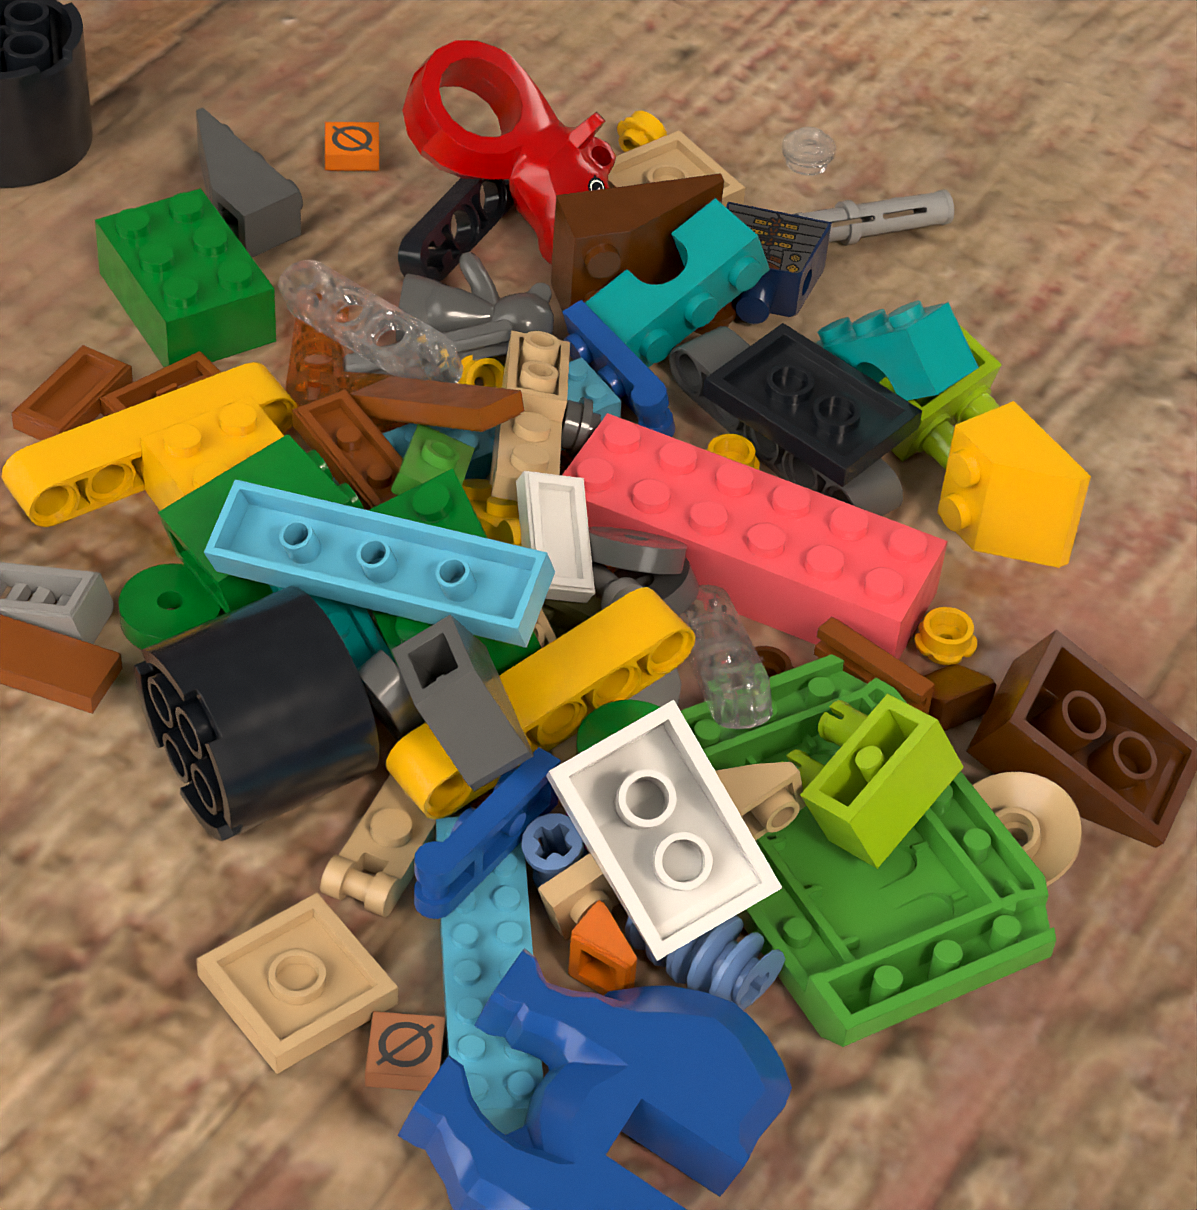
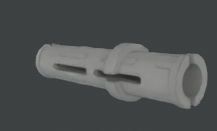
M944 189L934 193L895 197L855 204L852 200L839 201L836 203L835 208L807 213L799 212L793 213V215L832 223L861 218L862 223L831 227L829 242L840 241L843 245L856 244L861 237L900 232L936 224H950L954 218V203L950 193ZM913 210L914 212L913 215L883 218V214Z

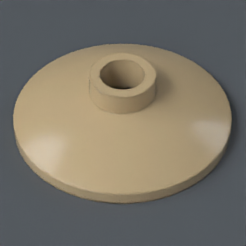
M1026 772L999 773L986 777L972 785L1015 839H1022L1027 842L1022 848L1045 876L1047 886L1066 873L1078 855L1082 840V826L1077 807L1065 790L1045 777Z

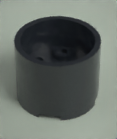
M0 0V188H13L42 183L66 173L84 158L92 143L93 131L83 22L78 9L72 2L63 5L56 0Z
M288 586L141 650L145 661L134 665L140 702L156 747L161 748L164 746L177 776L182 782H189L188 785L180 788V795L202 827L219 841L239 835L371 774L378 765L379 742L376 724L357 668L330 619L321 607L305 591L298 587Z

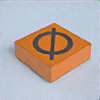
M325 122V170L379 171V122Z

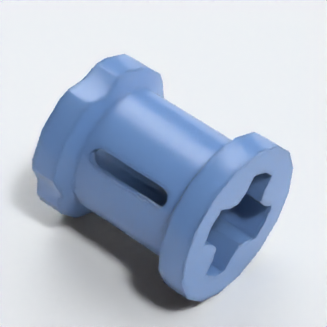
M548 813L537 817L527 826L522 835L521 847L526 861L532 866L533 880L537 888L588 854V851L584 848V842L570 817L561 813ZM538 838H540L543 846L540 845Z

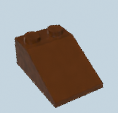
M722 174L556 195L551 286L561 310H566L580 300L585 303L626 269L640 281L651 285L664 284L679 276L685 267L671 233L716 198L722 204L724 188Z
M1057 629L1012 662L966 750L967 753L994 774L1026 772L1053 781L1071 797L1081 818L1155 848L1164 844L1197 771V741Z

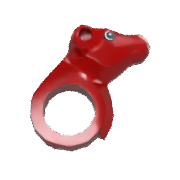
M455 40L436 49L414 73L402 112L407 135L420 155L439 170L463 179H508L515 207L536 232L540 253L552 265L556 195L609 188L608 175L615 164L616 155L609 143L601 138L594 137L606 120L596 111L576 127L565 126L557 118L550 104L527 72L510 54L478 40ZM460 87L477 94L489 104L497 116L501 136H480L465 130L451 118L443 106L439 88Z

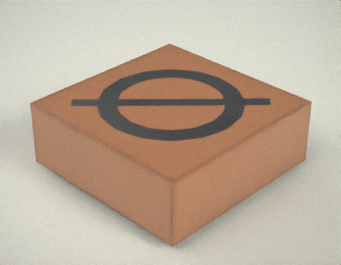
M373 1011L365 1069V1087L424 1091L441 1067L445 1017Z

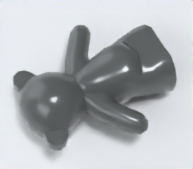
M466 252L459 257L460 269L470 285L472 293L419 275L406 274L403 280L396 320L397 343L501 319L509 320L514 331L517 332L542 331L553 334L554 314L549 305L552 297L550 286L543 282L536 283L528 292L510 294L500 298L481 260L472 252ZM456 366L440 369L442 378L448 381L457 379L455 374Z

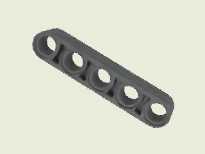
M720 326L671 351L669 364L677 385L730 434H737L750 440L755 447L757 458L779 478L880 516H884L901 506L903 490L900 480L892 468L881 458L844 487H841L703 396L705 378L750 347L733 330L726 326Z

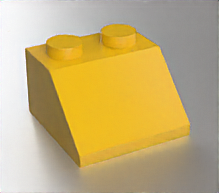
M1012 401L955 425L937 514L941 517L946 527L956 532L973 551L1060 568L1069 563L1091 476L1015 401Z

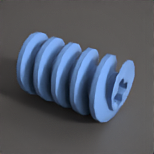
M629 915L625 925V938L629 944L635 949L646 950L648 959L655 966L666 967V972L673 981L682 984L687 983V989L703 991L734 1002L742 1010L751 1006L772 985L786 959L783 952L776 949L759 960L757 957L762 950L764 938L758 932L749 934L738 943L737 939L741 934L744 924L737 915L658 961L654 958Z

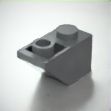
M451 614L392 649L415 707L468 786L474 791L534 756L486 646Z

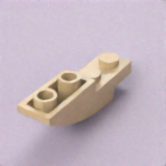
M511 330L502 388L521 390L525 411L521 415L496 426L489 484H492L491 496L518 501L516 480L524 471L560 475L561 434L568 396L570 342L558 340L555 336L542 331L522 333Z
M792 762L752 764L715 771L755 841L767 832L773 833L787 827L796 818L799 811L806 806L800 796L803 792L800 771ZM588 848L586 856L538 887L549 920L564 940L571 936V931L598 900L607 906L610 913L613 907L621 903Z

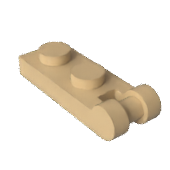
M391 774L340 854L334 855L328 862L320 884L321 893L341 901L346 896L364 902L365 910L385 918L389 916L414 876L416 851L423 844L435 841L436 820L426 817ZM365 869L370 872L376 873V875L372 876L362 871Z

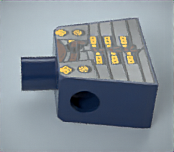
M728 202L726 208L759 236L770 268L768 272L761 276L755 286L735 297L737 300V315L743 321L751 324L764 322L767 320L769 313L785 317L796 316L824 271L832 222Z

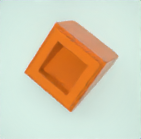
M598 900L571 931L568 974L604 996L609 991L634 988L637 957L607 906Z

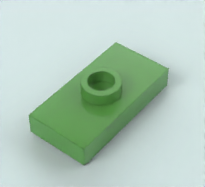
M418 424L391 491L398 496L452 468L461 485H463L475 448L426 425Z

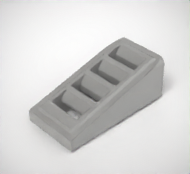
M0 562V597L7 586L13 587L6 599L0 598L1 615L94 644L114 609L113 600L100 572ZM31 594H33L32 598H31L30 601L28 602V601H27L28 598L30 597Z

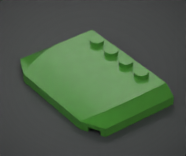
M831 654L683 709L681 713L712 767L717 771L752 764L790 762L786 756L795 749L806 752L811 758L826 765L841 748L834 743L822 739L818 732V723L824 712L842 719V717L833 713L829 706L837 700L845 701L853 708L869 715L887 693L905 703L906 701L894 687L876 677L867 684L844 672V660ZM961 771L878 869L830 842L807 806L799 811L796 818L787 827L777 832H767L756 840L782 889L737 914V916L742 919L743 927L748 934L758 932L763 936L764 944L761 953L764 956L776 949L783 952L786 959L778 977L820 1037L842 1047L1052 956L1056 943V934L1054 927L1050 928L1046 903L1049 895L1045 876Z

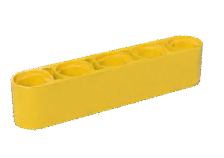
M246 363L26 446L15 452L6 461L2 468L1 478L31 522L37 526L50 527L144 491L141 437L250 395L280 432L284 434L292 427V409L297 408V404L262 363Z
M648 587L638 588L505 671L499 677L532 752L538 747L548 752L576 734L583 720L593 710L610 702L628 700L677 668L691 653L695 645L696 636L693 630L653 589ZM426 722L400 739L390 750L386 759V768L426 817L434 820L445 818L496 786L501 777L499 776L474 791L468 786Z

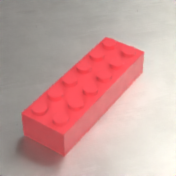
M609 413L606 414L562 474L563 476L584 478L588 527H614L642 531L668 537L686 544V558L699 583V592L696 598L815 645L821 641L817 638L818 628L828 619L834 617L899 660L937 593L948 541Z

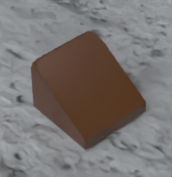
M959 664L949 665L924 675V677L935 684L928 715L938 719L944 731L985 715L994 698L997 685L989 676Z

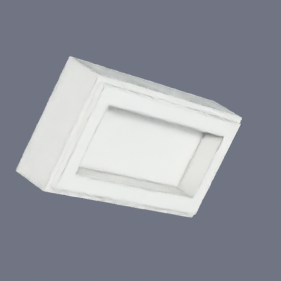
M524 471L516 480L522 547L548 553L555 574L545 599L587 603L595 594L584 478Z

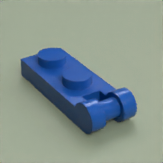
M582 300L562 311L569 336L564 338V341L570 342L569 354L572 359L576 360L582 357L618 398L638 417V425L672 437L675 433V422L673 414L668 408L669 397L664 383Z
M538 747L533 752L534 756L523 762L519 767L516 766L501 775L493 793L477 809L473 807L468 808L460 815L448 838L443 842H428L418 848L414 859V874L417 879L414 886V905L422 916L439 919L452 913L519 845L527 826L537 817L550 813L558 805V796L546 775L551 769L561 764L560 759Z

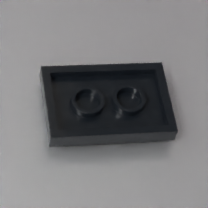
M784 323L707 376L703 392L705 398L841 487H844L919 429L922 415L921 409Z

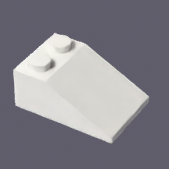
M674 700L551 769L546 775L580 837L656 961L782 889Z

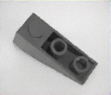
M203 107L196 110L198 155L206 195L250 256L253 258L300 236L303 199L296 184L292 180L284 178L266 162L259 152L253 151L235 136L228 125L220 123Z

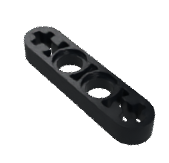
M460 178L400 242L398 263L403 276L413 274L439 282L445 279L460 263L459 257L466 252H470L514 205L508 179ZM482 185L485 193V203L483 209L480 202V190ZM453 214L455 215L457 223V232L455 239L453 238L451 230V221Z

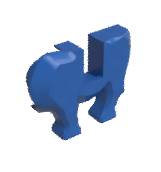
M524 948L491 994L474 1025L488 1035L504 1037L512 1049L528 1053L548 1065V1073L531 1096L523 1127L506 1135L497 1130L482 1114L474 1101L464 1066L449 1055L416 1101L397 1136L427 1152L435 1170L445 1184L453 1210H687L606 1156L619 1133L622 1131L721 1197L747 1163L758 1139L783 1111L792 1086L784 1064L768 1036L734 1002L703 991L675 986H642L609 991L604 996L593 992L572 991L547 983L537 958Z

